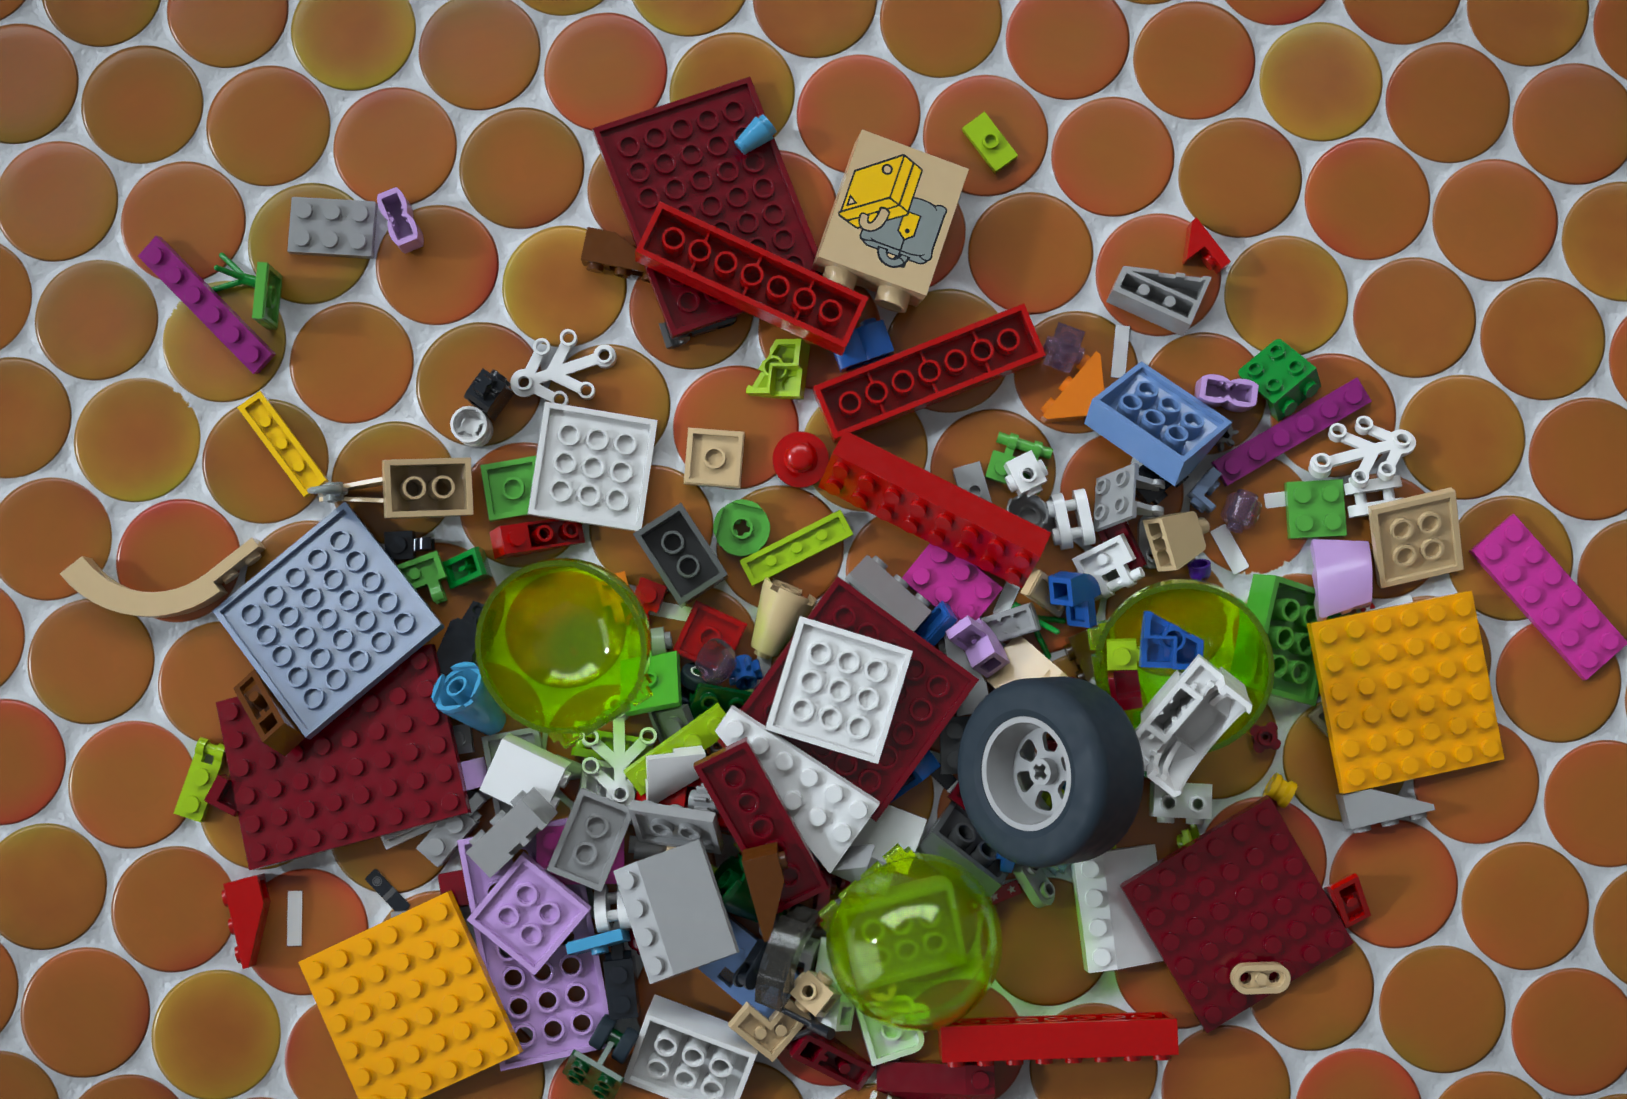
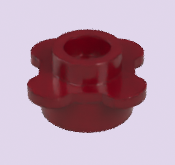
M1268 722L1265 726L1253 725L1250 728L1249 732L1252 735L1255 752L1262 753L1265 749L1277 750L1280 748L1281 741L1277 738L1276 733L1278 726L1274 722ZM1263 735H1267L1268 739L1264 740Z

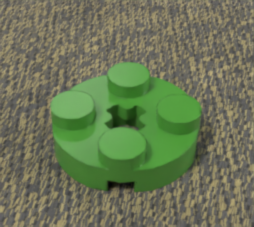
M739 499L732 501V503L727 504L718 511L714 520L713 530L718 544L725 552L738 557H746L765 546L770 536V522L767 514L757 503ZM741 520L746 521V526L750 528L749 533L744 532L743 536H739L738 531L734 529V525H739Z

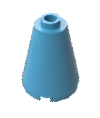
M462 662L450 667L453 670L447 676L442 674L433 687L432 701L439 711L485 735H493L502 730L506 722V715L482 669L475 663Z

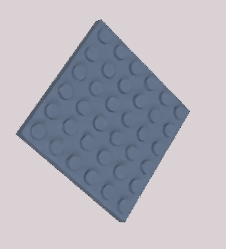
M343 502L213 610V613L302 734L309 740L445 628L347 502Z

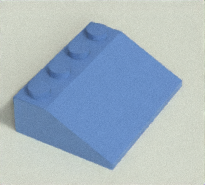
M1141 361L1092 399L1084 424L1176 486L1196 468L1230 428L1232 422Z

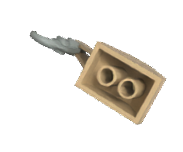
M471 457L383 460L382 477L343 484V482H328L321 486L310 487L307 489V492L309 494H318L319 502L354 501L384 503V518L470 516L473 515ZM383 486V498L344 497L350 490Z

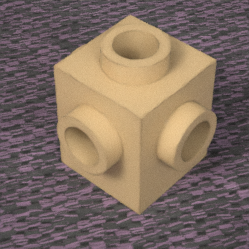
M809 970L806 973L802 972L793 983L794 988L790 992L796 999L794 1004L806 1014L811 1012L815 1017L822 1018L826 1016L842 994L831 985L834 981L821 970L818 973Z

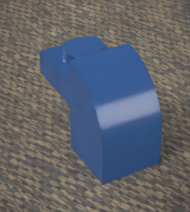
M1060 571L1048 576L1050 603L1066 607L1067 625L1085 628L1096 626L1094 598L1101 595V590L1095 577L1091 574Z

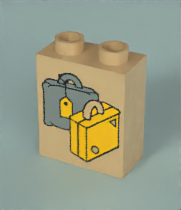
M861 130L853 146L811 269L823 273V277L852 290L857 285L876 292L874 303L884 309L905 313L908 305L917 307L927 296L969 169Z

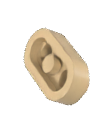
M1278 962L1240 963L1232 969L1230 974L1232 985L1242 994L1281 993L1288 988L1291 980L1289 971ZM1272 972H1276V978L1269 980V975ZM1248 973V978L1245 981H1241V975Z

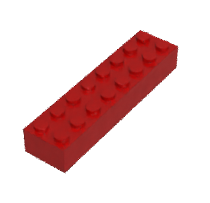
M660 201L635 250L636 262L840 356H843L869 298Z
M1025 303L813 386V393L835 444L839 442L845 430L858 435L1042 362L1046 354Z
M846 430L834 449L818 486L829 494L835 495L855 507L861 508L881 520L887 521L1020 588H1023L1051 535V532Z
M1168 1011L937 1019L938 1052L942 1063H947L948 1067H964L965 1062H977V1066H993L994 1061H1006V1065H1023L1024 1060H1035L1036 1064H1052L1053 1059H1065V1063H1082L1083 1058H1094V1062H1111L1112 1057H1124V1061H1141V1056H1153V1060L1163 1061L1170 1060L1171 1055H1179L1177 1018Z

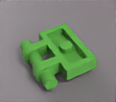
M999 432L996 442L1006 445L1004 453L993 450L985 478L1007 485L1005 477L1008 474L1003 466L1006 462L1016 458L1013 456L1015 448L1025 452L1032 450L1037 461L1039 456L1050 459L1053 449L1043 446V442L1040 441L1030 442L1021 439L1018 434L1010 433L1008 435ZM1023 473L1024 478L1030 479L1027 473Z

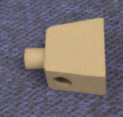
M1195 511L1173 513L1142 520L1158 572L1178 570L1206 549L1203 535L1209 532L1210 525L1204 517L1198 518Z

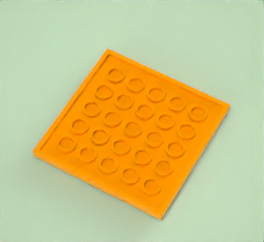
M1464 591L1307 623L1339 793L1346 794L1505 759L1472 591Z
M452 890L298 962L358 1099H421L523 1052Z

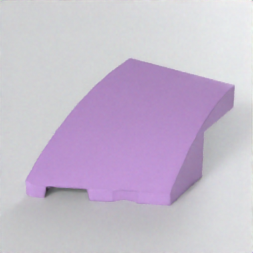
M1312 539L1310 550L1314 565L1312 578L1316 593L1314 607L1317 621L1326 620L1328 616L1339 612L1341 615L1350 613L1353 609L1370 606L1372 603V560L1369 541Z

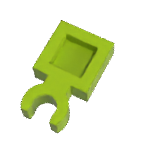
M1136 638L1106 639L1107 670H1137L1140 646H1137Z

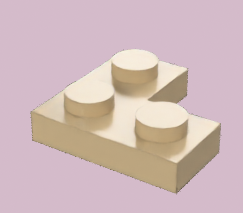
M787 996L769 1018L746 1002L730 1020L728 1025L734 1032L773 1062L804 1026V1024L783 1014L782 1009L786 1008L808 1020L810 1015L801 1011L794 1004V1001Z

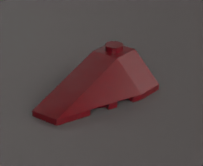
M891 1060L876 1065L877 1091L900 1099H995V1065L977 1066V1062H965L964 1067H948L947 1063H942L941 1060Z

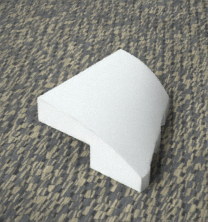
M702 745L673 748V753L646 756V800L658 803L699 779L693 766L694 762L706 757Z

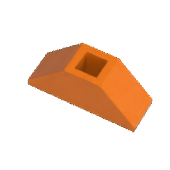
M1096 351L1091 357L1087 354L1076 366L1080 370L1074 378L1068 376L1058 389L1062 393L1058 398L1054 400L1050 397L1040 409L1044 413L1040 421L1043 423L1084 420L1092 399L1104 390L1100 353Z

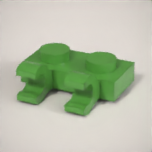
M437 550L397 565L416 590L428 586L434 603L440 604L448 601L440 582L447 579L448 576Z

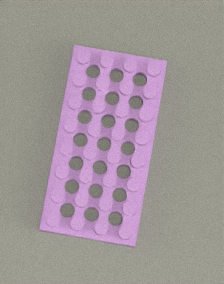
M568 817L552 820L547 826L565 825ZM536 835L521 848L526 850L535 861ZM473 837L457 840L470 911L472 913L489 893V887L497 883L514 862L511 858L489 878L466 854L472 846L469 840ZM565 885L589 905L585 885ZM590 910L573 929V941L595 935ZM473 926L478 951L515 1033L522 1027L529 1028L533 1033V1037L529 1042H520L523 1052L499 1063L500 1070L504 1071L568 1057L574 1049L580 1053L597 1050L589 1045V1040L605 1014L609 1015L599 955L592 956L591 952L567 955L566 945L561 944L545 963L551 969L549 977L538 979L513 957L503 956L500 953L499 946ZM573 957L579 961L580 965L576 972L567 973L564 971L562 964L566 958ZM514 969L521 973L522 980L519 984L509 985L506 982L505 974L509 970ZM580 986L584 989L585 996L581 1001L574 1002L569 999L568 991L571 987ZM545 992H551L556 997V1003L550 1008L541 1006L539 1002L540 996ZM521 998L526 1001L528 1007L524 1013L515 1014L511 1010L510 1004L514 999ZM586 1015L590 1019L589 1027L585 1030L576 1029L573 1025L575 1017ZM550 1021H557L561 1025L562 1030L559 1035L551 1037L546 1034L544 1030L545 1025Z

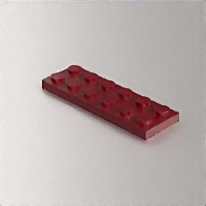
M747 737L694 762L693 767L741 852L744 849L774 842L778 843L780 852L785 851L789 868L784 869V884L776 914L829 889V883Z

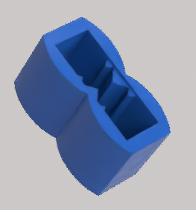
M870 318L860 323L861 327L854 330L843 356L834 353L840 373L894 355V348L884 320L876 321V318Z

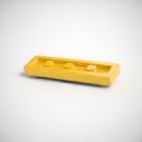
M262 391L257 392L237 407L303 497L307 498L311 495L307 492L308 488L321 486L329 482Z

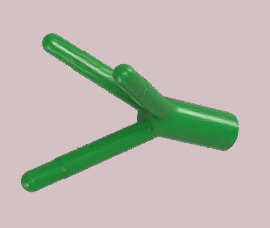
M219 253V257L232 270L219 265H215L214 270L234 277L237 280L211 287L215 292L242 284L255 287L256 276L244 273L224 253Z
M1015 602L1011 609L1021 606V604ZM1037 615L1040 626L1056 635L1060 633V630L1046 622L1066 623L1065 618ZM1035 631L1034 634L1045 657L1051 659V654L1040 631Z

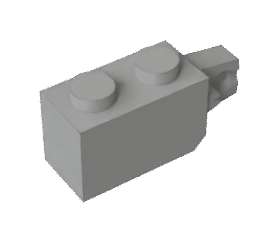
M479 792L475 793L469 800L471 813L439 821L416 849L435 866L440 867L444 865L458 849L457 840L467 838L480 823L479 819L482 815L477 811L487 799Z

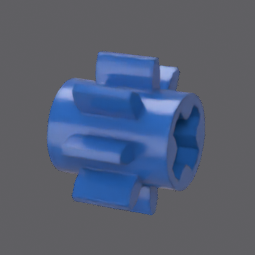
M739 655L733 659L732 665L726 666L730 685H736L740 690H750L757 685V680L763 679L759 660H753L749 655Z

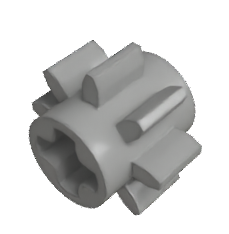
M701 783V786H697L696 790H691L688 798V807L690 809H707L720 814L703 783Z

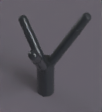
M786 1008L782 1009L783 1014L807 1026V1029L798 1032L790 1042L811 1033L820 1035L828 1040L834 1038L835 1029L818 1022L817 1017L809 1012L811 1020H808Z

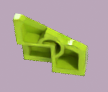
M776 339L770 348L769 356L762 361L758 368L761 372L753 386L748 385L746 388V394L767 398L804 400L810 345L802 339Z

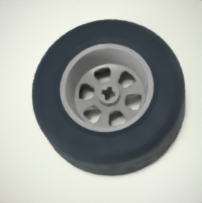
M1074 677L1024 678L996 688L973 711L960 742L958 781L962 801L971 823L983 840L995 852L1019 865L1046 868L1094 859L1112 849L1125 836L1134 822L1142 799L1144 763L1140 743L1133 725L1122 707L1106 691L1088 681ZM1047 732L1058 744L1055 751L1048 749ZM1035 748H1036V750H1037V755H1036V757H1035L1034 760H1033L1034 752H1035ZM1066 782L1065 793L1063 795L1061 789L1064 783ZM1043 791L1050 793L1052 809L1041 797Z

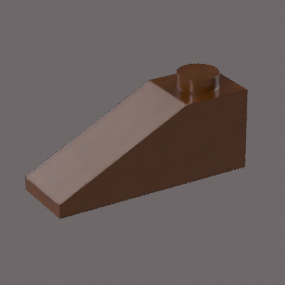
M255 669L233 688L264 744L286 756L305 739V736Z
M777 842L744 849L742 852V863L764 942L770 941L784 884V869L789 868L785 851H779Z

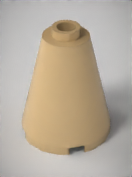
M766 577L762 584L751 647L755 649L754 654L767 660L771 656L777 657L794 635L799 616L806 618L815 607L817 599L810 594L808 598L801 596V589L774 578L771 582L769 577Z

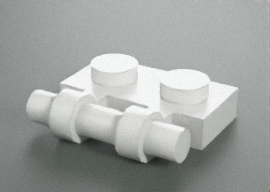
M1124 533L1072 559L1079 573L1091 574L1097 580L1101 595L1095 597V601L1103 597L1108 599L1115 595V591L1125 586L1130 588L1137 584V580L1145 577L1141 567L1131 571L1127 563L1135 560L1136 557ZM1116 569L1120 577L1109 581L1105 574Z

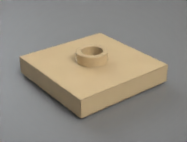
M688 427L684 485L740 489L745 432Z

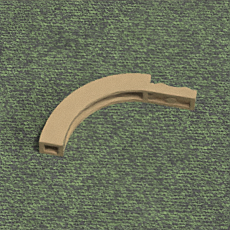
M250 538L199 579L177 589L161 592H142L130 589L109 577L92 558L81 556L62 571L60 575L82 596L106 609L139 617H174L202 609L222 598L228 592L221 584L223 582L228 584L239 575L237 571L245 565L251 566L262 557L260 553L266 548L259 540Z

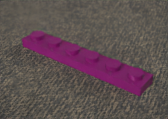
M155 236L138 255L253 374H259L276 355L162 237Z
M1355 378L1211 462V464L1222 473L1219 478L1226 487L1372 401L1359 379Z

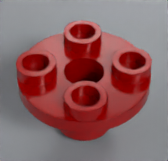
M803 431L790 433L784 436L774 449L772 457L773 468L778 478L791 487L800 489L813 486L822 479L828 465L829 455L827 448L821 439L814 434Z

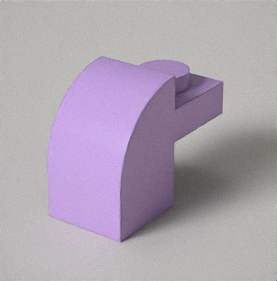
M967 615L945 631L948 639L965 651L972 668L986 678H989L1010 663L997 636L981 618L974 620Z

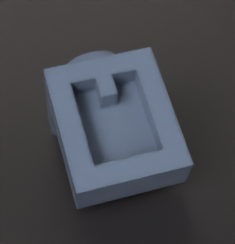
M1215 467L1208 469L1186 495L1191 499L1190 504L1201 513L1204 511L1210 513L1217 507L1204 496L1205 493L1210 496L1220 485L1217 479L1222 473Z

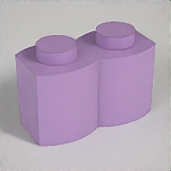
M395 187L378 194L377 203L379 210L388 221L389 235L399 249L406 254L423 247L424 238L422 231L413 220L411 204L403 193Z
M1209 374L1202 376L1196 382L1194 397L1211 408L1222 406L1232 412H1245L1256 405L1259 385L1248 379H1234L1230 381L1221 375Z

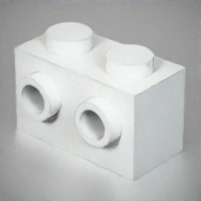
M1150 781L1149 816L1157 817V822L1174 823V818H1186V824H1203V819H1212V784L1186 783L1182 793L1179 796L1172 797L1153 781Z

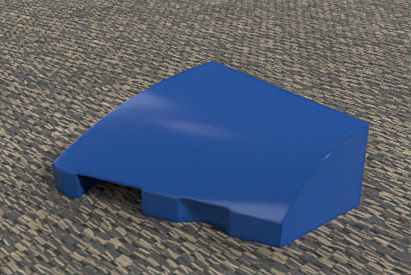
M1144 611L1139 667L1185 670L1198 654L1203 657L1204 640L1155 615L1151 611Z

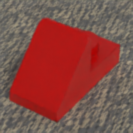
M1196 217L1187 227L1182 265L1201 253L1204 265L1209 270H1214L1218 274L1231 261Z
M1356 873L1347 875L1323 888L1334 902L1338 916L1346 929L1371 916L1359 877Z

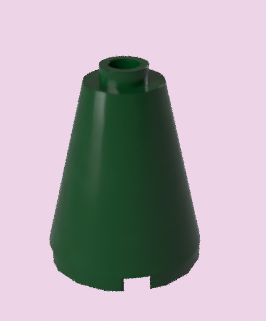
M738 854V858L732 855L714 873L726 912L759 923L744 871L742 855ZM786 910L778 913L783 920L787 916Z

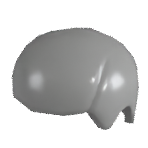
M1025 493L1009 499L1007 511L1043 529L1045 528L1049 519V511L1046 503L1039 496L1027 497Z

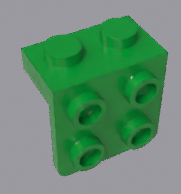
M1281 339L1274 340L1238 371L1241 379H1248L1259 385L1258 394L1267 400L1271 416L1278 422L1285 416L1291 415L1297 406L1307 398L1314 396L1321 387L1317 368Z

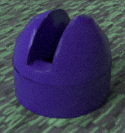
M1207 559L1190 561L1188 563L1190 578L1196 582H1201L1202 579L1204 581L1208 580L1211 576V562Z

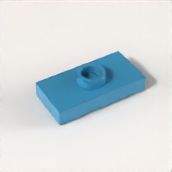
M616 929L567 942L565 945L567 955L591 952L592 956L609 952V946L628 942L631 939L629 931L626 929Z

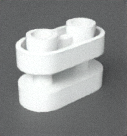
M1395 475L1390 481H1383L1377 476L1375 479H1369L1364 488L1353 487L1350 483L1351 477L1348 478L1349 483L1343 484L1345 496L1354 495L1356 505L1347 507L1349 518L1369 516L1368 506L1402 499L1395 498L1394 493L1395 488L1402 487L1400 475ZM1360 476L1355 477V478H1356L1357 480H1359V481H1363V480H1364V479H1363L1362 477H1360ZM1382 491L1384 500L1367 503L1366 493Z
M1084 488L1072 490L1073 499L1064 500L1063 494L1057 493L1050 495V501H1046L1049 518L1053 517L1055 528L1051 529L1053 543L1055 546L1059 545L1061 550L1073 548V539L1081 538L1083 546L1096 543L1089 502ZM1075 510L1078 527L1070 528L1067 512Z
M606 884L602 892L594 889V917L598 933L610 931V922L619 921L621 929L631 928L618 884L617 892L609 893ZM617 903V909L610 910V904Z

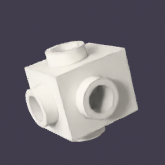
M1032 450L1006 462L1003 466L1008 474L1005 477V481L1011 492L1016 491L1018 496L1026 493L1027 497H1031L1043 490L1041 485L1047 481L1045 476L1048 475V471L1041 459L1037 461ZM1023 473H1027L1030 479L1024 478Z

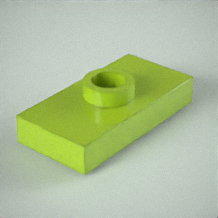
M985 112L962 128L963 133L995 174L1018 157V154Z

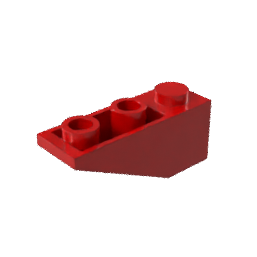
M557 519L503 525L489 532L495 560L585 543L582 523Z
M264 873L224 883V890L221 893L223 903L229 908L231 918L228 919L229 930L236 938L235 957L237 962L242 964L243 969L256 965L271 903Z

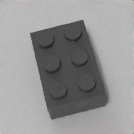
M682 503L633 533L681 608L729 578Z

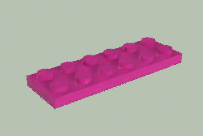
M1515 514L1508 516L1469 550V553L1582 680H1587L1627 645L1626 639Z

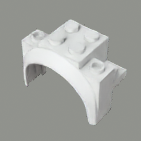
M1200 654L1196 656L1184 672L1176 670L1141 711V723L1135 729L1142 751L1143 763L1146 766L1147 777L1172 797L1179 796L1194 769L1222 734L1245 711L1250 714L1253 705L1248 697L1245 684L1223 667H1220V669L1216 668Z

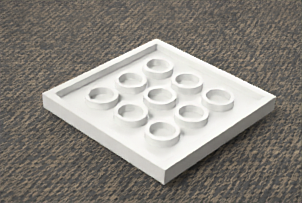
M545 401L527 515L634 532L641 529L658 420Z
M799 616L765 730L878 764L913 651Z

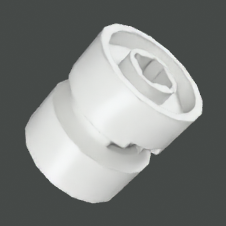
M461 407L456 410L451 418L450 426L452 433L467 447H482L492 437V422L477 407Z

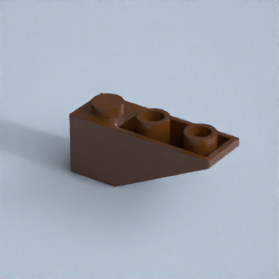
M587 227L581 261L583 266H587L586 269L595 273H603V270L614 271L615 276L627 279L631 278V275L642 277V281L650 283L644 265L635 261L636 248L616 232Z

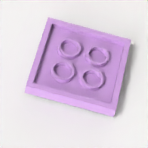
M523 851L471 913L467 921L535 975L589 912L591 906Z

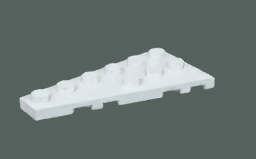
M732 705L717 726L715 732L726 746L745 737L748 738L807 846L826 870L831 873L875 812L880 801L775 732L765 730L766 726Z

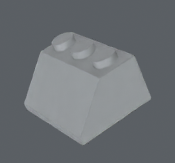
M866 555L845 577V582L909 629L915 631L932 612L928 608L930 603L919 593L915 596L906 589L909 584L896 574L892 577L885 570L888 566L875 555L871 558L869 555Z

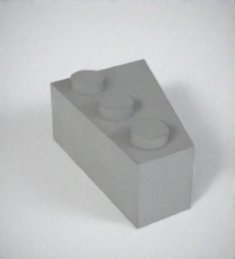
M1123 266L1106 302L1180 336H1184L1193 322L1212 277L1203 276L1199 278L1185 276V273L1168 274L1160 273L1159 270Z
M534 787L528 793L522 790L510 801L513 807L507 813L501 810L489 822L493 826L486 833L481 829L469 840L472 846L466 854L489 878L503 867L522 847L529 843L540 830H543L558 813Z

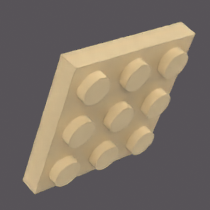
M1452 487L1368 506L1377 585L1380 588L1464 570L1456 491Z

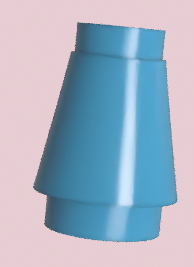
M762 114L759 118L755 116L734 143L746 155L748 152L772 140L777 130L765 115Z

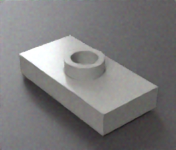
M980 461L952 469L958 487L992 503Z
M1033 602L981 618L995 633L1000 642L1041 630Z

